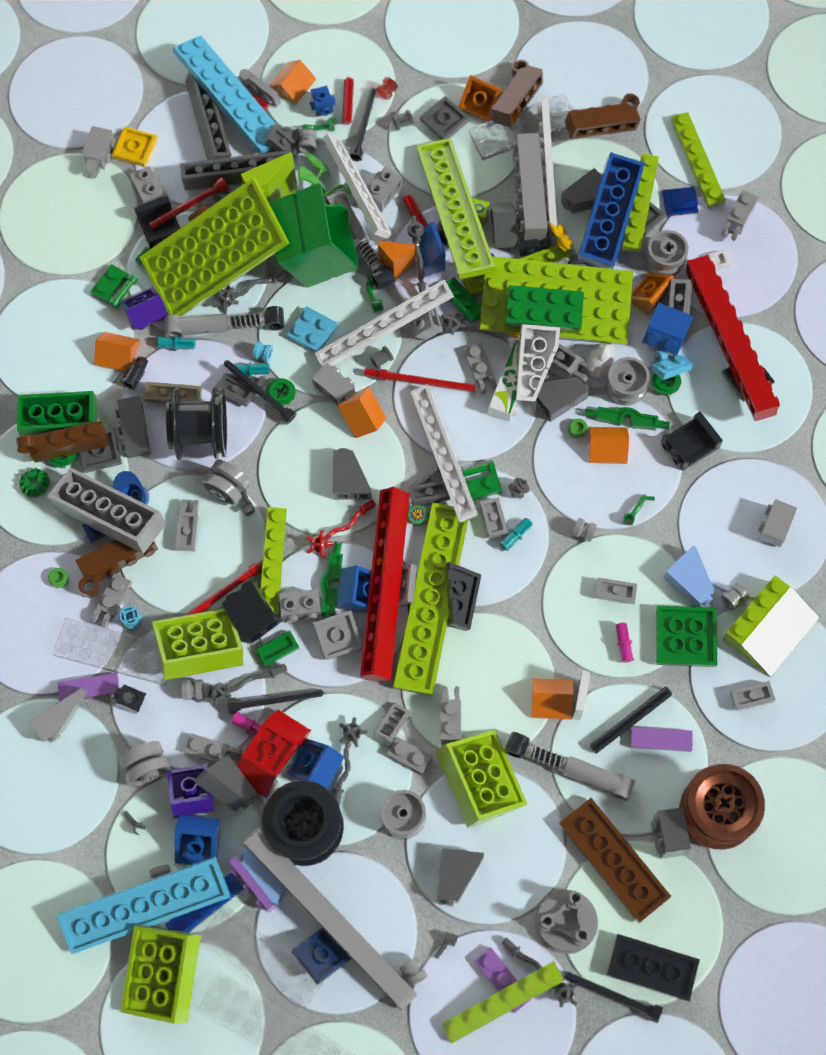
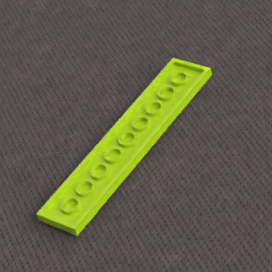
M451 138L416 145L459 280L495 272V264Z
M432 503L415 583L414 599L410 606L394 689L433 696L449 619L445 563L451 562L460 565L469 521L468 519L460 522L453 506Z

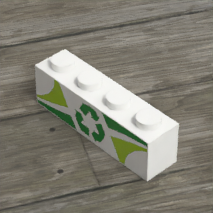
M513 343L488 412L490 416L509 422L512 416H516L518 410L516 390L519 344Z

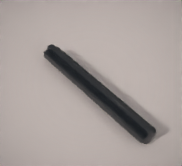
M668 687L662 688L592 742L590 745L592 751L597 754L670 698L672 695L671 690Z

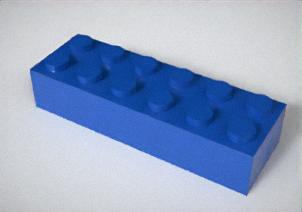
M610 152L606 159L576 261L599 268L613 269L645 166L644 162Z

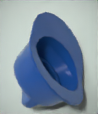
M122 471L117 474L113 482V489L147 505L150 497L149 492L142 486L138 477L130 471Z

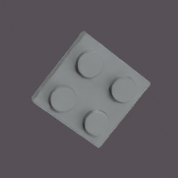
M351 610L313 623L325 660L363 648Z

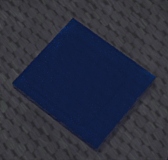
M694 187L662 190L666 217L699 213Z

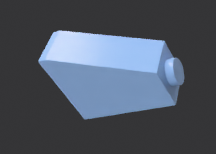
M693 545L666 571L664 578L695 607H701L702 605L706 607L713 600L711 596L714 593V588L697 548Z
M245 848L240 858L242 859L241 864L273 904L279 906L286 889Z

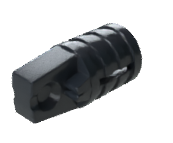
M137 357L129 365L128 370L120 381L121 384L130 390H135L145 373L144 370L148 360L145 357Z

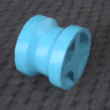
M257 341L253 350V359H262L263 362L268 363L272 356L273 345H263L262 342Z

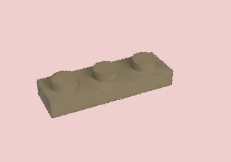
M146 382L143 400L144 402L167 403V399L171 398L173 401L174 389L177 387L180 390L182 402L201 401L202 386Z

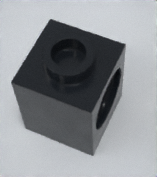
M124 684L121 686V689L117 687L113 695V699H115L114 705L137 714L146 693ZM126 693L131 694L133 697V702L130 704L123 700V695Z

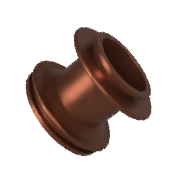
M715 764L702 769L692 778L681 795L679 808L683 807L688 834L692 839L707 848L726 850L742 844L759 828L764 818L765 798L758 781L748 771L731 764ZM709 792H716L717 796L711 797ZM728 800L727 806L719 810L720 804ZM709 804L712 807V811H706L704 805ZM735 814L736 821H732L729 815ZM715 816L721 817L722 823H717L714 819Z

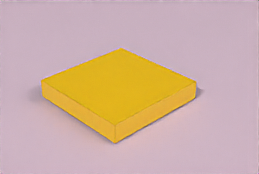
M124 126L112 153V158L146 167L158 137L155 134Z

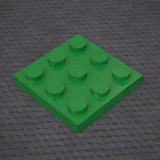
M656 606V665L717 667L716 608Z

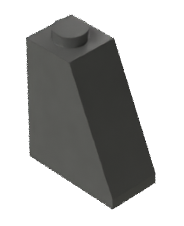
M593 168L565 189L561 195L563 207L569 209L572 213L592 209L602 175Z
M579 377L543 382L535 402L551 422L586 400L589 388Z
M340 448L333 452L334 500H372L371 488L353 450L347 448Z
M229 755L205 769L194 779L196 784L235 812L240 808L245 810L254 803L252 799L258 794Z
M443 848L437 901L441 902V905L454 906V903H459L484 859V853Z

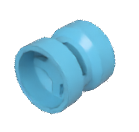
M126 606L121 610L120 620L127 629L136 630L141 626L142 617L135 607Z

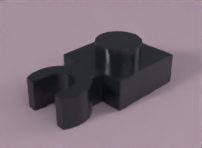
M550 238L538 241V239L520 241V257L550 248Z

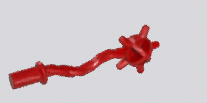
M370 500L363 506H358L359 510L355 512L348 524L330 530L325 536L324 530H320L319 536L313 538L307 536L306 539L310 541V548L306 553L309 554L312 551L317 554L320 553L324 559L326 557L324 552L327 547L333 545L332 541H328L331 536L340 531L349 530L360 515L365 516L366 512L376 506L374 500Z

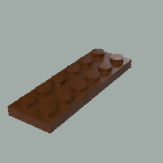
M592 798L588 799L559 822L562 829L638 923L642 922L672 897Z

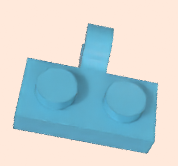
M656 350L655 353L659 357L654 359L655 364H652L651 371L663 380L692 370L693 363L684 356L677 355L668 358L665 351Z

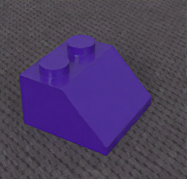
M154 287L120 302L135 330L145 329L149 326L148 324L154 321L160 322L164 320L165 316L169 315L159 293Z
M207 764L167 770L173 818H178L180 815L190 816L214 812L212 795L194 781L196 777L208 768Z

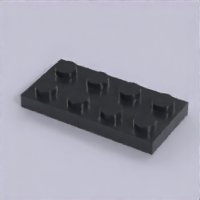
M617 934L606 976L690 1002L700 959Z

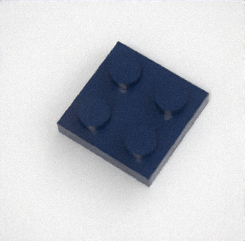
M323 928L296 946L291 952L317 986L351 960L348 954Z

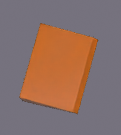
M301 60L287 62L268 86L275 90L278 95L297 105L316 81V77Z
M471 74L458 107L486 122H490L492 119L491 107L499 99L502 89Z
M378 241L379 260H381L384 266L390 267L395 279L415 266V245Z
M648 273L633 289L631 304L649 315L669 293L671 279H674L672 275Z
M104 332L95 341L94 366L126 372L129 365L134 362L140 339Z
M369 386L337 406L355 438L378 431L387 419Z
M589 427V463H628L629 434L627 428Z
M533 678L531 718L572 720L573 680Z

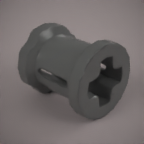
M409 110L398 116H392V121L397 131L406 125H414V120Z
M383 346L382 350L375 355L371 354L369 356L377 370L381 369V366L386 362L394 360L392 353L386 346Z

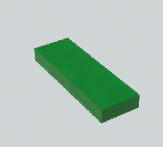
M455 277L447 280L446 283L454 296L449 299L470 324L479 320L481 316L480 304Z

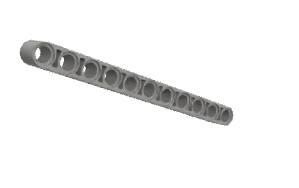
M257 827L242 843L394 1004L403 1011L417 996L416 992L288 858L277 853L268 844L263 831Z

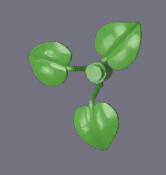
M306 152L305 157L318 168V174L315 176L309 169L300 166L298 179L310 182L312 185L317 183L323 185L319 177L322 171L328 174L330 172L329 167L319 158ZM344 183L339 184L331 190L327 191L325 194H323V197H326L327 195L331 194L332 192L340 188L343 189L350 196H352V192L349 186H347V184Z

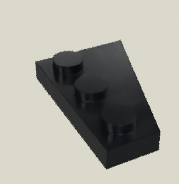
M447 562L445 566L449 622L454 627L468 631L471 629L482 575Z

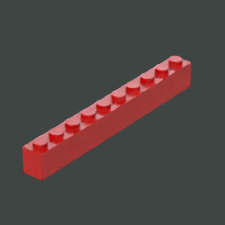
M708 255L688 260L685 272L693 285L694 292L754 421L776 416L780 407L779 399L772 392V384L765 377L764 367L759 364L756 351L752 350L750 338L743 331V323L736 316V308L729 301L728 291L724 290L722 286V279L716 273L714 262L710 261Z
M396 487L382 489L379 494L360 677L374 682L389 681L392 674L410 496L409 493Z

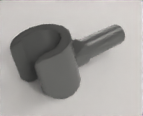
M245 491L241 492L246 505L242 506V510L246 516H249L255 512V509Z
M128 811L123 813L133 826V832L136 835H139L136 832L138 825H142L146 830L145 825L140 822L138 823Z
M453 933L447 934L442 946L434 957L438 959L448 944L454 947L458 936Z

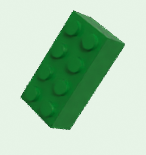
M509 285L506 292L504 327L521 328L522 324L560 327V332L579 333L582 329L584 292Z
M94 391L18 395L17 431L20 436H34L97 421L98 400Z

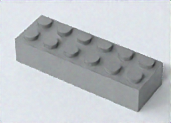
M539 133L517 134V141L513 142V162H515L514 178H516L515 192L518 197L516 203L517 209H519L520 241L533 239L541 241L546 239L547 219Z
M71 467L47 495L54 509L143 554L166 526L160 511Z

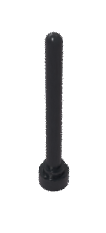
M370 88L356 142L349 150V156L353 161H361L363 157L362 143L376 95L375 88Z
M224 361V366L280 413L281 420L288 425L297 415L294 410L284 408L231 361Z
M322 689L242 701L236 698H228L229 715L235 714L243 708L322 697L324 692Z
M565 972L564 978L640 1011L646 1014L650 1021L658 1024L663 1011L662 1006L657 1004H650L648 1006L576 974Z

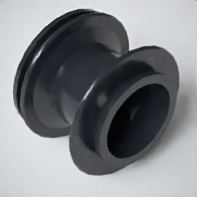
M177 387L174 389L173 401L171 398L167 399V444L169 450L175 449L177 460L182 458L183 446L211 445L215 459L219 458V454H222V457H226L227 406L224 388L217 392V388L213 387L210 401L182 402L180 390Z
M299 780L279 787L270 796L263 809L262 829L268 844L277 853L288 858L294 865L312 866L328 859L336 851L343 837L344 821L336 798L327 788L313 781ZM298 807L305 808L302 814L296 812ZM318 811V817L312 818L311 812ZM292 817L294 819L293 823L290 825L286 824V819ZM303 821H306V823L308 824L306 825L307 829L303 830L302 827H299L302 825ZM317 825H321L320 831L315 832L314 828ZM291 832H296L297 837L289 838V834ZM304 837H312L310 840L303 841Z

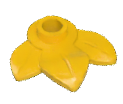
M549 223L553 233L558 237L556 243L565 252L568 249H573L574 244L568 237L565 228L560 224L556 227Z

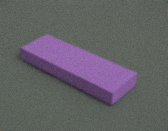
M118 673L58 682L59 702L81 688L87 690L84 699L114 695L117 687L120 688Z
M631 727V748L692 752L693 730Z

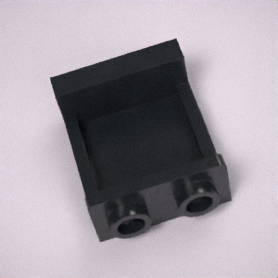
M168 195L134 207L150 249L180 229L176 216L154 229L149 224L173 210Z
M700 411L694 415L693 420L669 435L665 433L662 437L661 445L666 452L671 454L675 465L681 467L684 471L719 449L723 440Z
M255 581L243 583L241 589L229 594L226 600L221 603L243 641L252 644L283 621L279 614L273 613L259 589L261 587L260 583Z

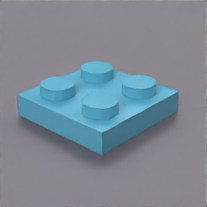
M306 306L287 333V338L316 353L323 349L338 327V323Z

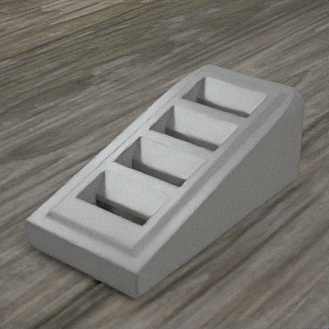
M393 702L373 732V740L390 748L411 711ZM393 712H396V713H398L399 715H401V716H403V717H402V718H399V717H397L396 715H394V714H392V713H393ZM389 718L397 722L398 724L396 725L393 722L389 721ZM387 726V727L391 728V729L393 730V732L390 731V730H388V729H386V728H384V727Z

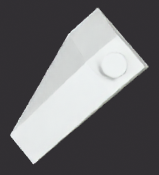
M522 324L519 339L516 400L536 401L559 347L560 327Z

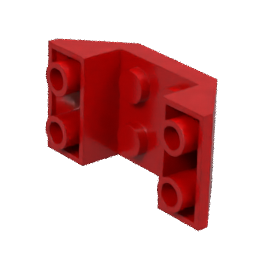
M278 709L263 723L241 756L237 766L258 794L266 799L269 797L278 783L277 778L297 747L301 748L311 730Z

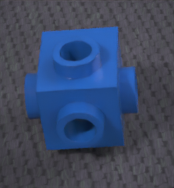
M328 86L310 89L311 100H309L311 110H315L316 116H327L334 113L333 105H336L333 94L330 95Z

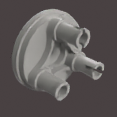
M566 889L558 890L546 896L539 904L535 914V928L540 940L546 947L560 954H574L585 949L593 941L598 929V916L591 901L581 892Z

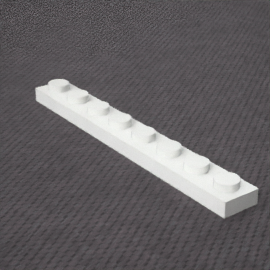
M541 98V105L537 106V115L541 116V121L538 122V130L542 132V138L539 139L540 149H543L541 164L544 165L542 175L543 181H545L544 197L547 202L545 204L548 217L547 231L549 232V238H555L556 235L549 226V223H552L557 227L549 99Z
M327 133L323 137L327 145L326 147L331 152L332 159L339 167V172L343 175L347 186H349L352 196L356 199L358 208L364 214V219L369 224L371 232L376 237L388 239L392 233L339 137Z
M442 280L317 351L315 355L321 367L326 363L333 366L454 296L446 281Z
M426 384L411 391V395L458 520L463 522L477 516L478 513L430 387Z

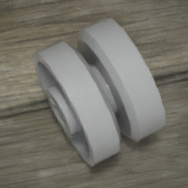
M664 230L652 236L645 259L647 268L651 273L672 275L674 277L682 271L689 249L687 240L683 235L676 231Z
M624 357L615 361L611 365L607 376L606 391L608 396L620 405L638 403L646 394L649 384L650 373L648 367L642 361L633 357Z
M217 459L210 468L212 473H207L201 484L217 499L231 506H236L242 498L240 492H245L249 488L251 480L235 466Z
M159 741L140 744L119 757L118 761L122 770L128 771L125 778L130 787H139L151 783L167 774V770L171 769L167 758L161 757L164 751Z
M406 789L396 790L389 794L382 803L380 810L382 824L386 832L392 837L401 840L411 839L424 828L426 822L425 804L415 792ZM404 811V813L407 815L405 817H401L400 812Z

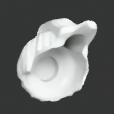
M600 343L598 348L592 350L586 356V363L595 368L593 372L585 369L589 376L593 378L608 376L609 369L614 363L615 351L613 344Z

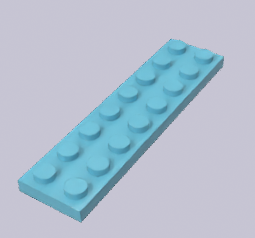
M200 35L173 47L172 52L254 150L258 154H262L273 149L274 147L266 142L269 127L276 123L205 39Z
M215 856L57 914V919L72 955L133 933L134 926L150 927L230 898V893Z

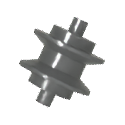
M518 477L514 479V483H510L508 486L511 496L519 499L523 498L524 493H528L530 490L527 480Z

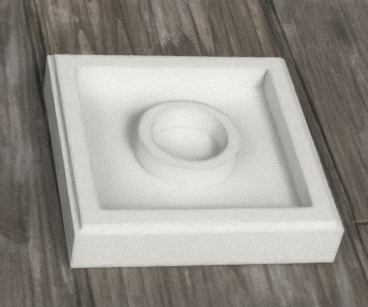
M582 671L579 680L573 719L580 720L584 712L590 672Z

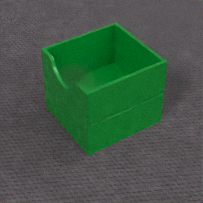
M321 183L269 202L290 243L276 252L277 262L307 288L359 269L349 211L343 204H325L323 194L327 191Z

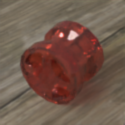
M385 77L382 80V84L376 88V91L382 98L390 100L393 96L392 93L397 91L398 85L390 77Z

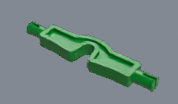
M599 406L597 410L585 408L584 416L596 417L598 422L621 426L624 417L630 418V427L633 429L656 431L657 427L669 429L670 421L658 420L659 417L656 415L643 414L630 407L612 409Z
M337 541L334 542L333 553H329L327 571L321 579V591L323 594L321 614L324 615L323 619L335 616L339 589L329 586V583L340 581L343 554H340L342 543H337Z

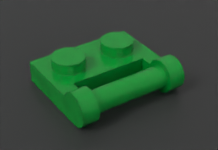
M111 264L90 292L91 295L117 309L122 298L132 285L138 282V279L134 275L128 274ZM125 280L126 282L118 291V293L114 296V298L111 297L118 289V287L122 284V282Z
M493 460L463 470L461 468L464 477L485 471L490 473V475L466 481L473 501L502 493V487Z

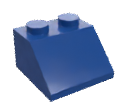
M432 222L424 228V233L420 236L421 241L419 242L425 277L443 272L446 269V252L436 226Z
M658 303L642 343L677 356L694 316Z
M358 565L341 569L337 607L348 611L351 610L352 612L367 613L370 570Z
M306 739L286 774L298 781H313L328 788L335 773L340 768L344 756L327 744Z
M180 815L175 827L174 863L193 865L215 856L217 858L221 819Z

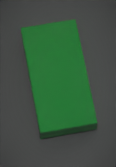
M288 631L255 650L264 667H267L300 648L291 631Z

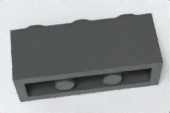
M140 396L117 400L118 407H115V412L121 424H118L119 434L123 435L124 440L121 441L122 451L126 452L128 458L151 454L143 403Z

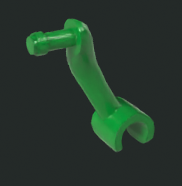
M331 117L327 120V124L324 125L303 124L302 130L311 129L319 131L328 129L333 132L335 130L334 125H337V120Z
M366 274V291L371 300L374 312L384 310L382 300L376 301L373 294L371 276Z
M643 494L631 513L624 515L622 523L625 524L626 519L629 518L632 520L631 525H633L635 516L644 505L645 500L655 501V497Z

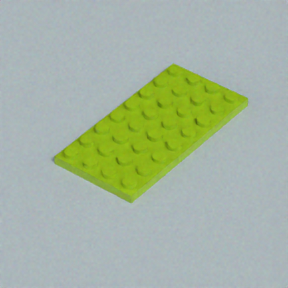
M252 178L140 256V259L156 291L159 293L168 314L182 317L290 243L257 179Z
M492 256L496 271L484 274L479 330L520 334V328L504 327L506 292L509 285L584 292L582 329L579 333L560 332L559 338L619 345L628 344L633 271Z

